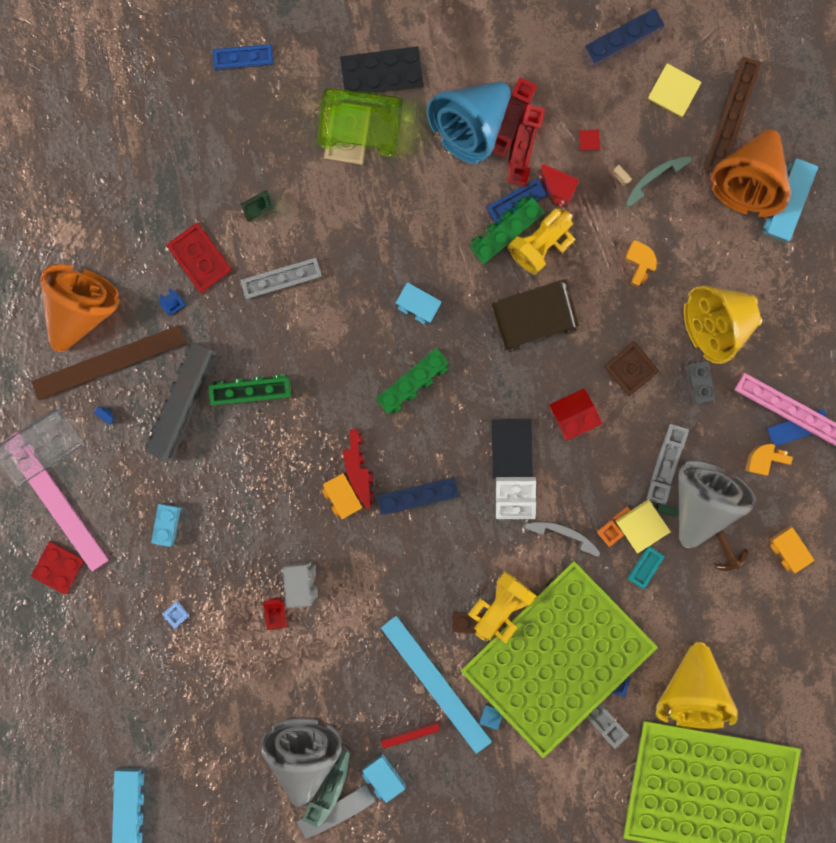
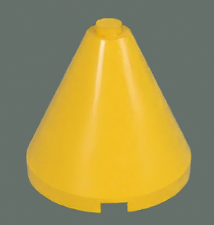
M696 642L689 647L658 701L656 716L668 723V718L676 720V726L686 728H723L724 722L730 721L729 725H733L737 722L738 711L712 652L705 643Z

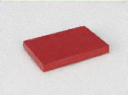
M198 222L166 244V247L200 293H203L233 271Z

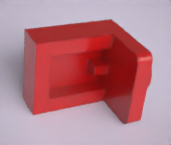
M270 598L267 601H263L267 631L287 628L283 600Z

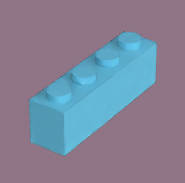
M798 158L794 159L792 163L788 162L786 169L791 191L790 199L786 208L781 213L766 219L763 229H766L764 235L784 243L791 240L819 166Z
M117 767L114 771L112 843H142L143 835L139 833L140 825L143 824V813H140V806H143L144 794L141 793V786L144 785V774H141V768Z

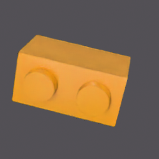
M345 473L323 484L324 489H322V492L327 500L331 499L334 505L331 508L336 517L340 516L343 519L363 508Z
M788 526L769 539L772 543L770 548L775 555L779 554L783 559L781 564L787 572L791 571L795 574L815 561L793 527Z

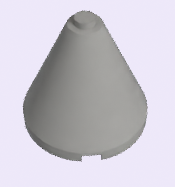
M687 461L685 466L682 465L678 473L679 540L681 544L689 549L695 548L750 512L756 501L750 487L737 476L732 480L724 475L725 469L707 462Z
M308 718L288 719L276 723L272 726V731L268 734L265 732L261 739V752L292 804L297 807H304L311 802L339 758L342 750L341 736L334 727L328 724L326 728L318 725V720Z

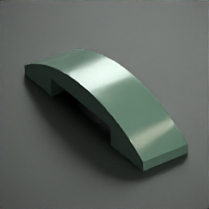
M691 157L673 159L650 171L634 187L624 207L628 209L645 195L641 189L670 168L675 174L693 159Z
M341 750L339 758L322 783L315 803L309 802L302 821L319 828L329 816L340 796L346 779L349 752Z

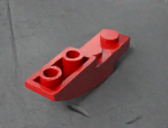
M358 429L349 430L350 449L343 450L346 472L360 501L366 508H371V503H375L374 491L370 492V484H373V472H369V468H361V465L364 464V455L359 451V445H363L362 433H358Z

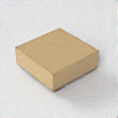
M620 165L612 171V174L623 186H626L632 180Z

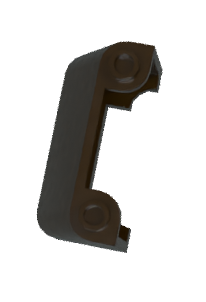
M567 279L492 302L489 305L503 350L508 349L509 353L519 350V345L562 331H565V334L577 331L576 327L580 326Z

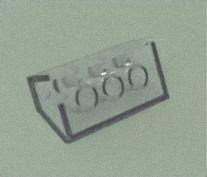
M58 406L0 443V466L18 488L84 445V442Z

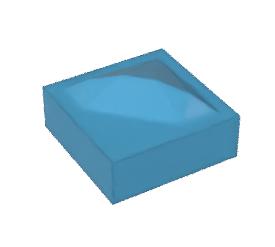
M485 704L479 724L498 730L503 716L495 707Z

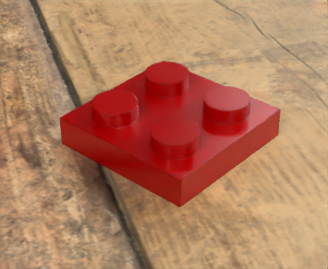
M49 541L31 577L66 595L84 560Z

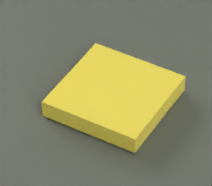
M667 63L647 99L682 118L702 82Z
M649 499L615 520L637 553L671 532Z

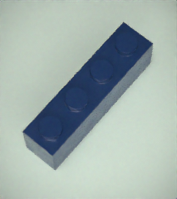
M653 8L585 45L583 52L593 68L660 32L664 27V23L656 8Z
M454 477L377 495L381 515L459 497Z

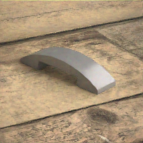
M669 424L655 464L646 500L649 499L650 501L666 505L672 487L673 476L689 429Z
M545 521L528 522L523 526L541 535L548 528L581 541L580 550L598 557L600 555V552L588 539L566 526Z
M601 703L586 717L614 749L630 736Z
M364 784L349 792L347 796L337 800L331 813L319 828L302 821L303 818L296 822L307 839L359 813L373 804L375 799L367 784Z

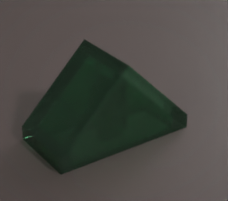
M267 190L241 203L247 222L276 213L270 193Z

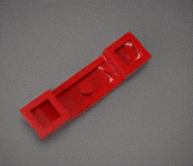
M519 77L509 100L492 151L493 154L505 158L512 144L526 104H530L538 85Z
M526 104L510 150L507 167L508 183L523 187L527 185L531 169L528 165L537 130L541 129L545 113L543 108Z

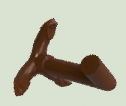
M723 530L715 535L728 558L729 564L714 563V568L722 571L737 570L744 564L749 552L747 549H744L739 559L735 557Z

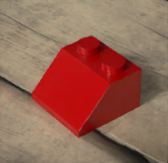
M542 164L539 175L548 198L552 200V204L562 208L563 205L567 207L579 179Z
M585 388L549 404L565 441L603 424Z

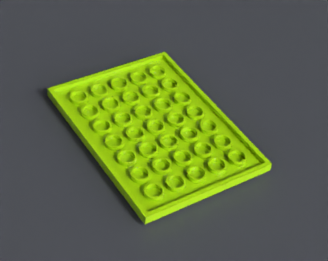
M573 561L533 600L530 606L528 605L512 621L518 628L507 643L496 636L460 672L544 759L658 647ZM507 625V626L500 632L502 635H503V633L506 631V629L509 627V625Z
M643 720L623 838L646 843H785L801 749L799 747Z

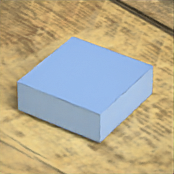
M178 601L162 613L163 617L174 629L190 616Z

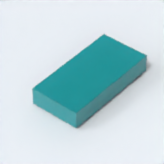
M648 546L627 579L640 588L645 589L665 556Z

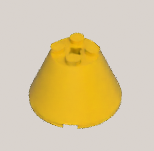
M698 286L688 293V302L684 304V320L688 335L695 348L699 347L705 354L703 357L712 363L722 364L731 360L756 328L762 324V318L757 306V298L744 292L711 286Z

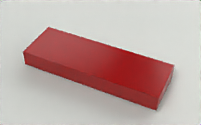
M438 720L381 738L382 747L385 749L439 732Z

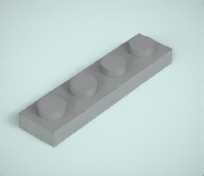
M313 258L240 281L245 298L250 299L321 278L322 275L317 258Z

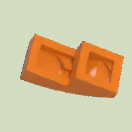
M628 505L597 531L608 547L624 536L615 520L631 511Z

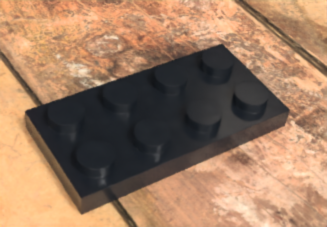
M419 46L340 56L345 97L424 87Z

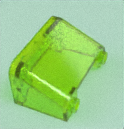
M324 89L321 98L317 145L331 149L337 143L376 147L382 156L390 157L396 155L403 99L395 96L343 89Z

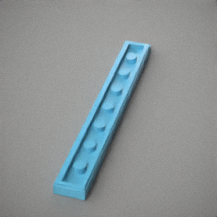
M397 615L381 626L383 632L474 752L477 754L489 745L492 740Z

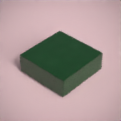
M657 503L655 508L658 512L673 517L677 516L679 511Z

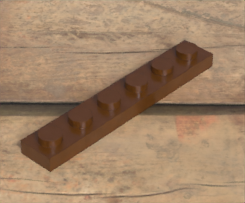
M744 56L741 58L703 169L704 171L713 173L717 164L730 156L762 64L761 62Z

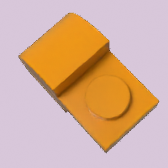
M633 240L624 260L638 266L630 285L639 287L640 283L644 285L648 277L646 270L652 273L656 270L657 260L651 248Z
M762 444L754 448L749 454L745 471L768 476L771 461L791 465L793 457L787 456V451L778 449L774 453V444Z

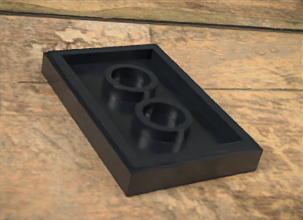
M532 419L492 420L493 479H496V477H533Z

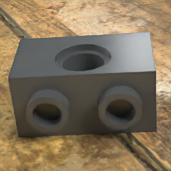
M704 361L685 365L693 404L716 400L709 362Z

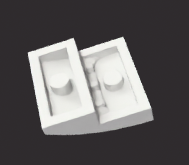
M496 477V519H536V477Z

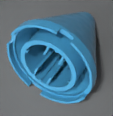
M493 82L443 91L434 96L427 105V117L432 131L436 132L438 130L444 139L440 143L451 154L462 161L476 164L480 160L484 161L493 151L511 97L510 87L503 82Z

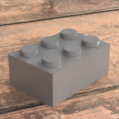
M311 560L288 562L283 567L286 608L311 606L318 596L317 584H313V578L316 577L315 565H312Z

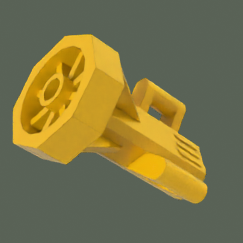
M555 208L541 222L540 228L533 235L524 238L517 236L507 247L512 258L524 270L535 276L546 265L544 257L546 251L551 246L562 254L575 241V238L567 231L573 225L571 221L573 217L570 212L565 209ZM564 235L566 239L559 244L557 240Z
M503 571L497 579L494 602L489 605L480 598L468 613L470 617L478 621L474 627L476 630L475 635L483 641L486 638L491 640L496 635L503 642L507 643L518 628L508 619V616L515 610L530 606L537 597L536 594L509 573ZM483 607L487 608V611L481 618L477 616ZM505 622L509 627L502 635L498 629Z

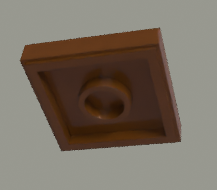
M635 341L630 343L603 366L628 397L659 372Z

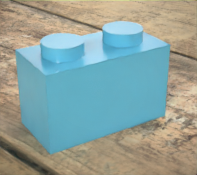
M408 282L396 301L399 311L406 315L409 312L416 315L415 320L424 325L426 322L431 323L442 304L440 300Z
M165 503L158 504L151 540L152 544L168 547L174 545L181 506Z
M383 753L363 767L364 774L362 776L368 784L372 783L375 788L374 793L379 800L383 799L387 803L405 790L406 785Z

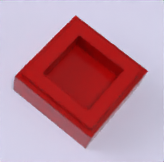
M599 129L579 131L580 151L600 150Z

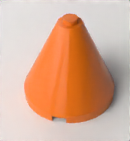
M772 129L764 130L717 164L710 181L713 182L712 191L722 203L742 214L747 215L749 211L758 212L759 217L774 216L786 208L791 191L781 136L777 131Z
M55 264L46 267L40 279L49 344L57 352L67 351L111 315L117 309L120 299L117 298L119 295L118 290L108 280L87 269H84L83 273L72 270L73 265Z

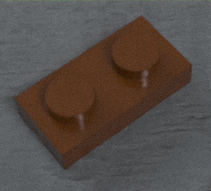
M453 612L452 632L475 634L476 630L474 627L478 621L470 617L467 612ZM478 613L477 616L481 618L484 613Z

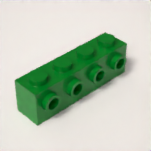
M527 195L520 198L516 202V206L506 210L496 223L492 222L487 226L483 234L477 235L471 240V244L468 247L483 264L545 213L533 197Z
M435 348L380 394L376 401L387 414L391 412L393 414L397 413L403 408L401 403L406 399L410 402L418 395L416 391L419 388L423 387L425 389L433 382L432 377L436 374L441 376L446 372L449 362Z
M285 374L273 375V379L266 380L265 376L253 377V381L247 382L245 378L233 379L234 383L226 384V380L214 381V385H209L210 405L212 406L292 397L290 378L285 377Z

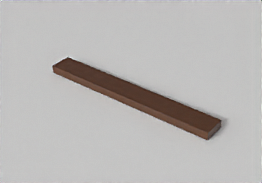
M177 325L31 382L38 400L185 345L186 341L180 325Z

